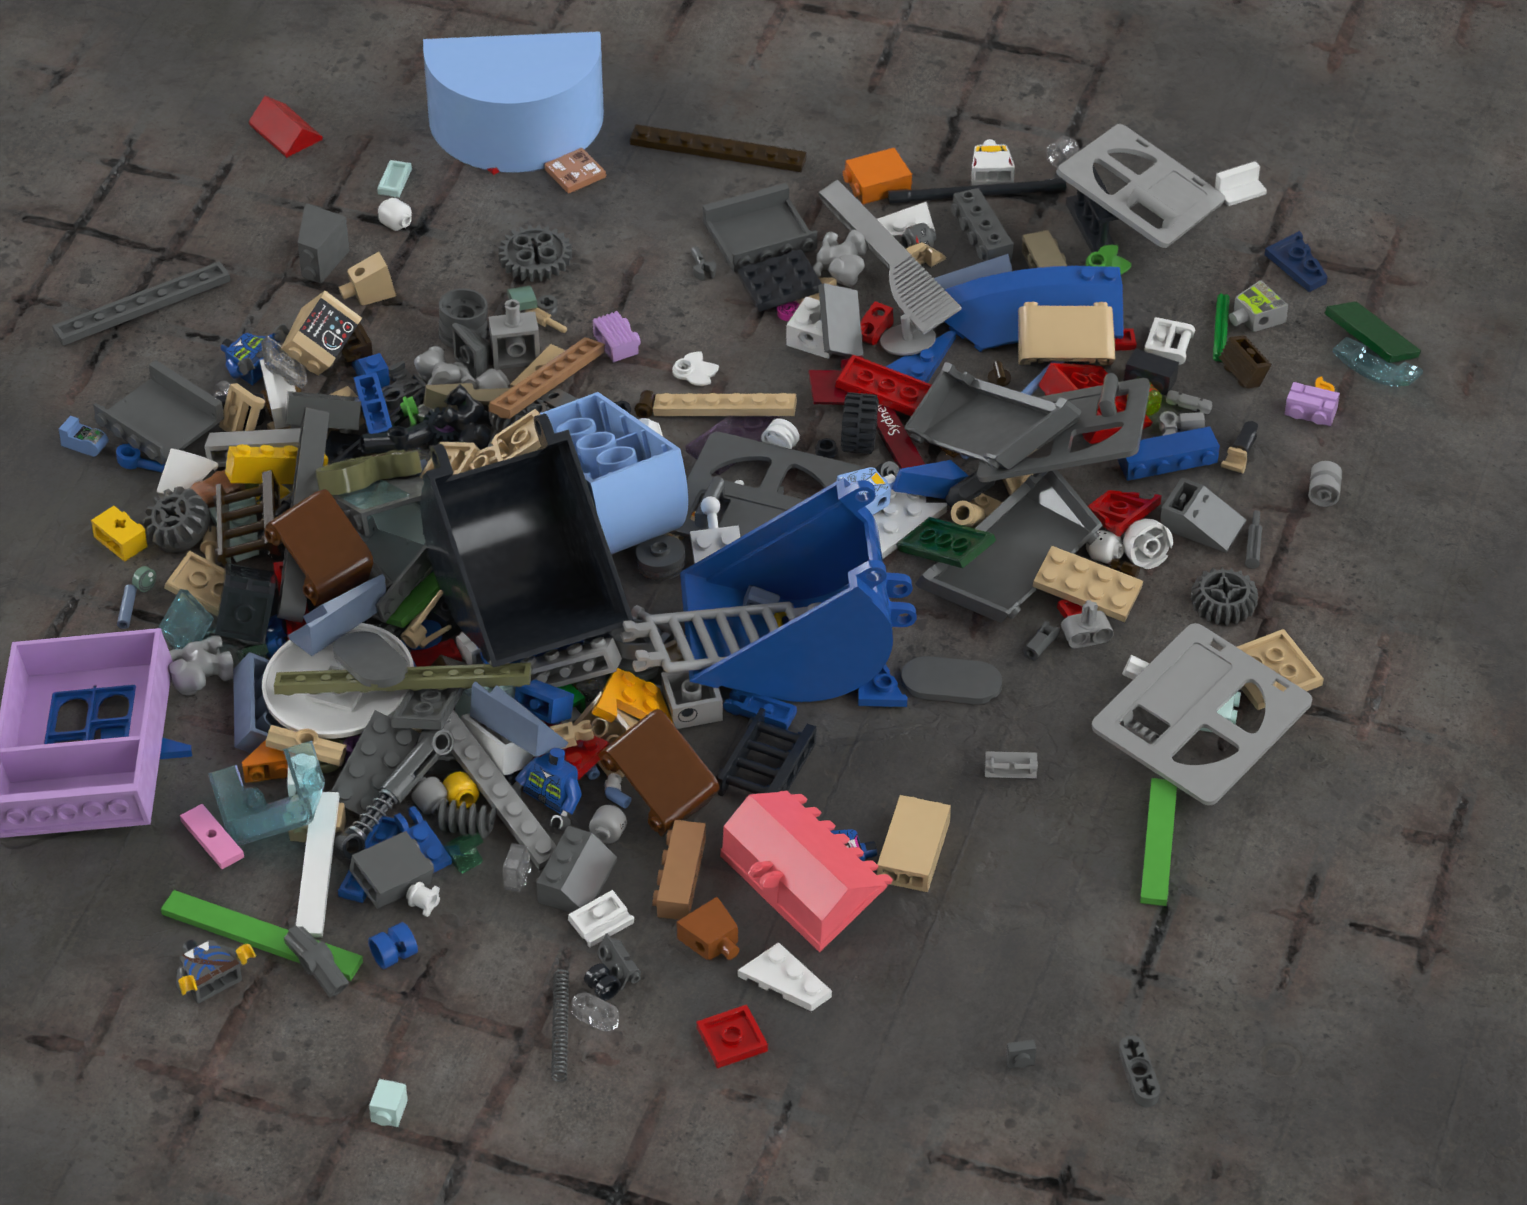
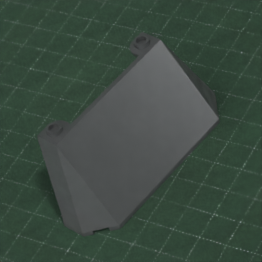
M945 362L942 371L904 429L911 434L910 438L919 444L927 442L984 461L994 469L998 470L1001 467L1009 470L1076 424L1081 417L1082 411L1067 399L1059 397L1056 403L976 379L965 371L962 374L955 369L956 366Z
M1058 470L1035 473L1029 476L1014 493L975 528L994 534L996 541L963 569L938 562L926 570L915 585L920 589L1002 623L1007 617L1012 620L1022 610L1019 606L1037 590V588L1033 587V582L1051 546L1075 554L1085 543L1090 546L1100 536L1097 531L1103 525Z

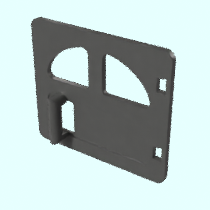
M1108 373L1101 386L1037 397L1054 403L1057 402L1059 397L1067 399L1082 411L1079 421L1054 438L1052 452L1047 457L1025 458L1009 470L1001 467L998 470L994 469L980 460L977 471L979 481L990 482L1126 458L1137 454L1140 447L1150 391L1149 380L1147 378H1139L1118 382L1115 374ZM1128 395L1125 411L1117 412L1114 402L1115 397ZM1098 405L1100 406V410L1102 413V415L1096 416ZM1122 427L1114 435L1096 445L1080 451L1070 452L1072 439L1077 434Z
M714 432L707 439L687 479L688 511L686 520L680 528L669 533L690 538V531L709 529L707 515L702 512L701 503L695 512V521L690 520L701 496L704 495L703 499L712 496L730 502L718 526L722 528L739 525L740 537L804 501L777 493L789 469L797 468L815 478L823 488H826L837 481L838 475L861 470L862 467L723 432ZM752 460L769 461L771 463L758 488L725 481L719 476L714 478L711 476L719 468L732 463Z

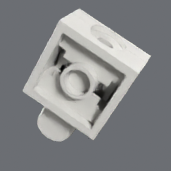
M805 297L787 323L786 345L829 359L832 354L824 352L820 301Z

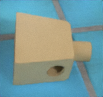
M380 252L349 268L347 273L350 282L339 287L343 299L356 295L360 305L363 306L396 296L388 267Z

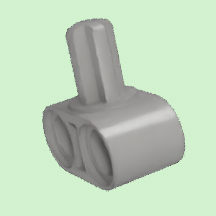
M1087 600L1083 605L1081 614L1068 616L1062 621L1061 628L1070 647L1082 648L1106 643L1113 637V629L1105 613L1097 611L1098 605L1096 602Z

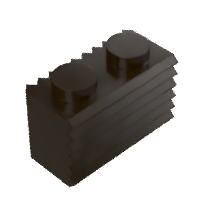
M1247 336L1230 337L1219 356V359L1224 363V368L1234 374L1240 386L1246 389L1260 387L1272 364L1258 351V348H1255V345L1247 339Z

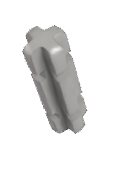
M1170 390L1166 397L1167 404L1174 406L1178 404V407L1193 411L1198 409L1200 410L1199 412H1204V414H1209L1212 409V401L1206 399L1201 401L1199 397L1184 393L1179 395L1177 391Z

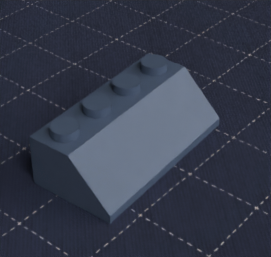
M250 652L233 669L235 748L248 753H252L267 739L271 725L287 729L271 715L263 697L262 679L270 660Z

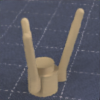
M443 590L438 591L428 606L411 621L407 629L401 634V639L408 647L412 649L418 646L424 648L429 642L451 629V625H447L426 637L427 630L421 625L443 595Z

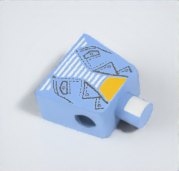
M869 467L837 476V481L844 477L850 484L860 480L873 483L876 497L873 502L866 505L872 515L889 505L891 489L896 479L893 474L881 477L875 468ZM867 491L859 492L860 495L868 493Z

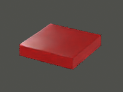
M747 1005L697 1021V1030L717 1068L768 1051V1043Z

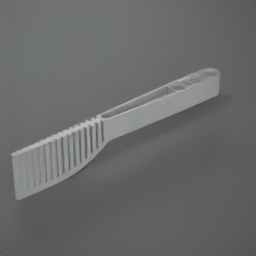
M836 180L818 192L826 207L850 231L857 230L862 232L865 241L869 245V250L889 269L890 288L897 306L903 315H910V322L923 335L962 309L947 291L925 271L918 261L912 257L840 181Z

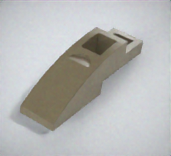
M472 383L461 384L473 399L482 403L487 411H489L490 402L511 389H474ZM459 384L426 385L424 406L431 409L439 407L440 411H442L443 407L450 406L444 400L450 391ZM456 405L451 406L454 410L458 411Z

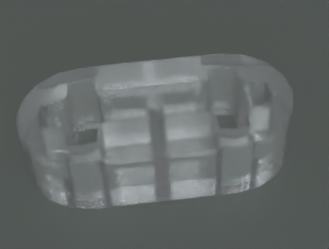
M579 993L573 997L572 1013L577 1019L602 1031H611L618 1026L619 1011L614 1005L589 993Z

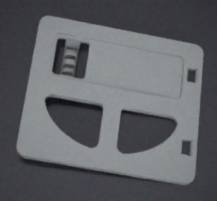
M1122 124L1112 127L1059 165L1056 170L1059 177L1162 248L1169 247L1221 206L1225 200V196L1216 188ZM1108 153L1135 154L1149 159L1154 165L1141 175H1137ZM1093 163L1102 165L1125 181L1127 185L1114 195L1107 194L1098 185L1094 177ZM1137 203L1142 204L1164 220L1160 229L1155 228L1132 212L1130 208Z
M1194 623L1187 626L1093 719L1092 730L1202 804L1214 805L1311 707L1312 696L1206 627ZM1214 641L1215 643L1223 647V649L1221 651H1218L1210 645ZM1277 681L1287 689L1283 692L1273 685ZM1246 683L1255 684L1261 691L1265 702L1264 720L1258 732L1253 734L1246 732L1217 713ZM1139 706L1170 727L1160 736L1133 718V710ZM1201 728L1209 729L1239 750L1226 759L1205 765H1185L1177 763L1172 759Z

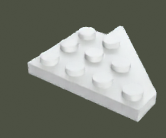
M891 489L889 505L873 515L879 530L882 559L897 549L896 544L928 517L938 519L947 512V503H926V496L900 493Z

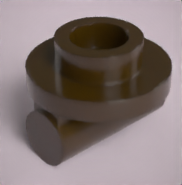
M995 361L993 363L994 369L988 373V382L1002 387L1007 386L1011 382V374L1003 368L1001 361Z

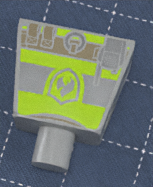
M1260 280L1235 298L1234 312L1229 314V319L1234 326L1244 323L1251 331L1256 332L1285 323L1288 304Z

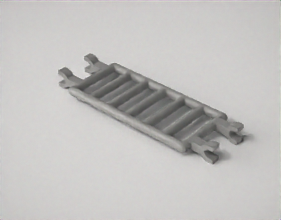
M779 602L646 615L643 618L644 623L624 621L623 627L625 631L620 633V637L623 643L640 637H650L656 652L648 653L645 650H636L635 655L638 661H633L632 663L635 672L644 671L649 667L662 666L663 670L668 673L707 669L726 657L718 656L703 620L716 619L730 653L733 654L740 650L727 621V617L739 616L750 643L758 640L759 636L750 615L762 614L770 632L779 628L773 613L786 612L789 621L818 606L821 602L802 608H794L791 602ZM679 622H693L707 654V659L695 660ZM669 623L684 661L671 662L655 624Z

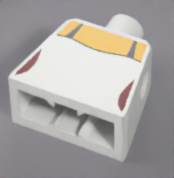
M986 140L983 145L975 146L971 185L1014 183L1015 167L1006 145H996L994 140Z

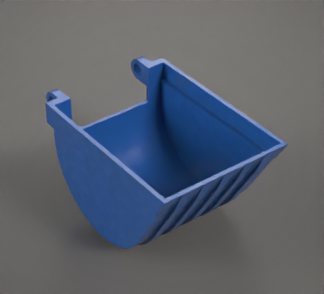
M843 477L680 572L683 612L743 606V599L748 585L778 594L780 596L779 602H791L794 608L808 607L813 603L821 602L818 606L789 621L787 616L783 617V625L770 632L763 616L750 615L759 639L750 643L739 616L727 617V621L740 650L733 654L730 653L716 619L703 620L718 656L726 658L707 669L689 670L690 682L714 688L724 686L784 701L812 702L835 698L854 691L869 682L881 671L892 651V627L911 626L917 620L916 608L912 604L891 602L889 598L907 597L911 594L913 587L912 580L908 575L886 572V566L882 559L878 526L873 515L866 507L876 497L873 483L860 480L850 484ZM860 491H867V492H868V493L863 494V495H860V494H859ZM899 584L905 585V586L899 587V588L895 587L896 585H899ZM904 613L909 614V615L903 616V617H902V616H899L900 614H904ZM684 622L686 639L695 660L707 659V654L693 622Z

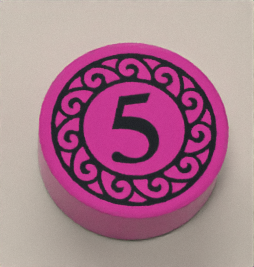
M792 301L777 306V315L781 320L790 321L800 305L798 302Z

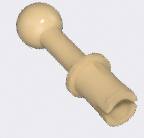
M211 526V532H209L208 528L200 549L205 554V559L215 564V548H218L217 527ZM206 566L205 572L208 575H216L218 573L211 567Z

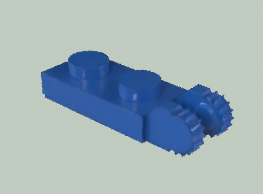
M737 689L731 690L729 693L731 700L726 699L723 703V708L733 715L740 714L748 718L756 716L759 709L763 708L765 709V723L785 730L788 729L797 714V707L795 705Z
M415 806L408 808L409 816L415 824L411 828H409L406 819L401 813L394 815L395 822L400 831H406L411 839H415L425 858L431 860L434 872L452 864L451 856L426 820L423 821L420 812Z

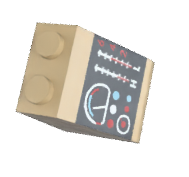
M324 291L301 308L281 349L318 376L331 366L362 317Z

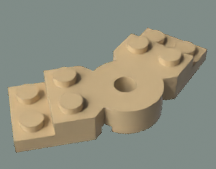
M536 409L532 410L496 434L491 442L493 446L482 450L474 443L440 442L439 444L442 443L446 449L454 472L452 475L538 450L541 445L534 426V416L540 415V413ZM430 458L420 478L427 471L435 469L432 458Z

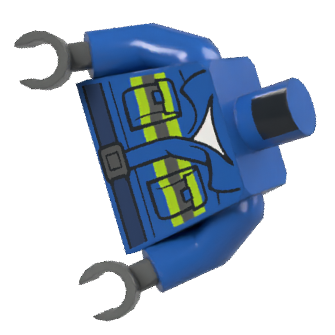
M285 324L277 326L273 331L274 333L269 336H255L245 333L235 342L225 339L221 344V351L225 352L226 368L231 377L234 379L240 377L251 385H254L261 379L263 374L260 360L269 358L271 368L280 361L278 343H283L290 332Z
M553 748L549 753L542 757H535L526 764L516 776L514 785L511 786L519 797L521 796L520 788L523 786V792L561 814L554 815L551 818L550 826L555 828L559 826V830L565 831L567 826L571 825L568 817L570 814H573L582 796V792L578 783L577 768L564 760V750Z

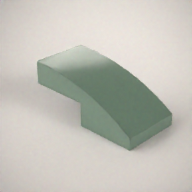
M531 286L507 289L509 300L519 301V310L537 308V300Z

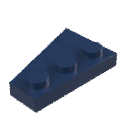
M1300 231L1265 248V256L1308 292L1327 284L1328 276L1318 260L1312 256L1311 248L1308 244L1304 243L1303 235Z

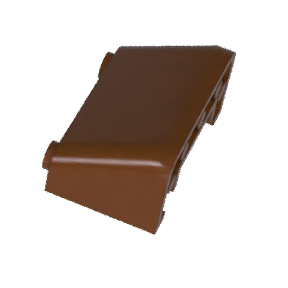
M322 489L314 492L267 523L264 531L267 541L275 546L282 543L285 545L306 576L303 592L315 607L368 581L373 567L372 554L328 490Z
M655 709L598 754L602 766L612 772L621 770L651 809L648 814V824L661 837L668 830L673 829L674 820L685 821L706 806L719 791V784L714 775L660 709Z

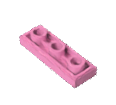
M203 804L180 815L184 826L221 869L244 858L243 850Z

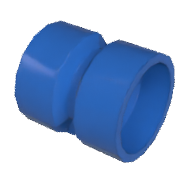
M404 922L390 927L387 934L380 932L368 939L372 956L382 969L396 964L398 958L406 959L418 952L416 940Z

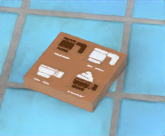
M579 148L544 164L545 171L568 194L606 177V171L583 148Z

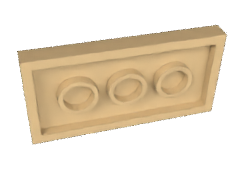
M1051 546L1033 582L1034 588L1081 606L1087 600L1096 602L1098 605L1097 611H1103L1105 615L1122 622L1126 621L1143 585V581L1054 546Z

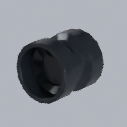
M604 963L592 966L584 976V982L589 988L595 989V995L601 1001L613 998L621 988V982L614 975H610V970Z

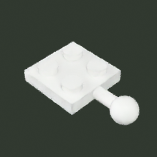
M712 496L704 498L701 502V510L707 515L709 529L690 531L694 564L740 538L739 525L719 528L717 513L720 510V502Z

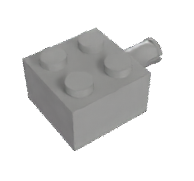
M514 299L505 302L506 315L489 317L491 354L495 370L529 366L540 355L539 329L535 311L520 313L519 301Z

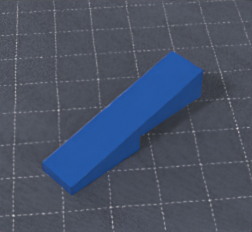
M377 372L354 377L356 392L361 401V409L368 433L387 432L392 427Z

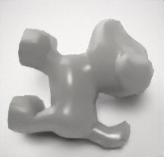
M851 230L847 239L840 245L837 242L838 236L836 233L828 232L823 238L822 247L817 254V263L813 266V269L818 277L821 276L822 270H828L832 278H835L839 284L852 287L857 283L858 275L865 266L864 260L859 256L866 254L869 245L865 241L862 232L857 230Z
M439 346L430 347L428 351L414 359V365L419 372V377L428 385L472 383L474 389L477 387L468 367L461 362L446 363L444 350Z
M212 635L202 641L190 642L183 649L169 651L173 661L169 665L171 681L175 689L182 695H195L197 690L205 687L206 677L218 675L223 681L233 679V659L230 651L220 654L219 648L223 647L219 635Z

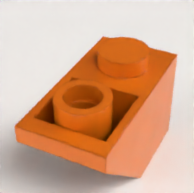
M265 740L242 762L245 783L288 777V758L294 757V755L289 752L266 747Z

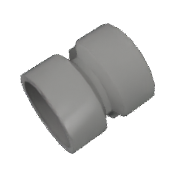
M1321 461L1314 464L1311 468L1308 495L1310 501L1323 507L1332 506L1339 501L1342 479L1340 466L1331 461Z

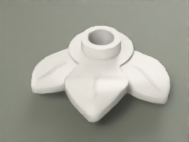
M693 352L677 360L672 368V372L678 379L687 380L693 385L705 386L711 383L710 378L717 373L719 365L703 361L702 352Z

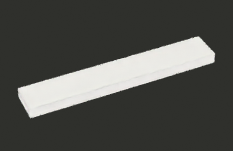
M312 792L296 926H303L313 937L323 938L340 798L339 792Z

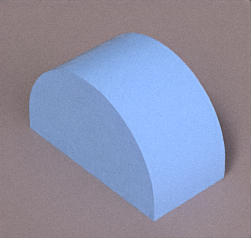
M600 32L423 39L429 126L437 143L454 158L485 170L487 168H498L500 172L535 171L544 169V164L579 148H587L599 133L604 113Z
M599 392L543 412L549 417L554 434L569 429L611 554L676 530L684 524L688 511V487L680 448Z

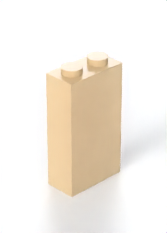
M900 795L877 864V875H889L893 879L890 885L928 892L950 823L951 805Z

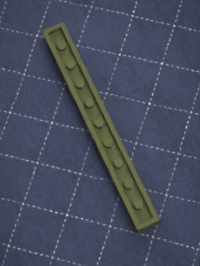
M507 663L494 668L490 664L408 667V672L400 683L386 688H378L377 684H371V687H367L361 684L347 670L277 672L274 682L275 695L283 694L290 696L303 693L316 695L329 692L341 694L355 691L367 693L382 690L393 692L408 689L413 691L435 688L438 690L447 688L470 689L475 681L482 687L495 688L496 685L521 687L530 685L532 669L531 663Z

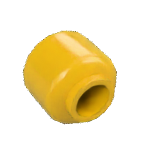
M454 772L448 775L442 783L447 790L449 805L452 800H456L457 808H460L462 802H466V808H469L479 797L477 785L466 772Z

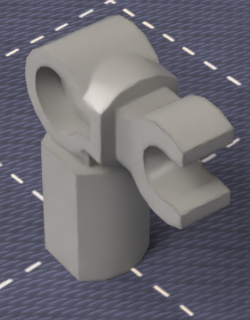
M1166 411L1160 415L1159 429L1162 435L1177 433V429L1185 431L1205 427L1204 412L1180 413L1177 416L1173 412Z

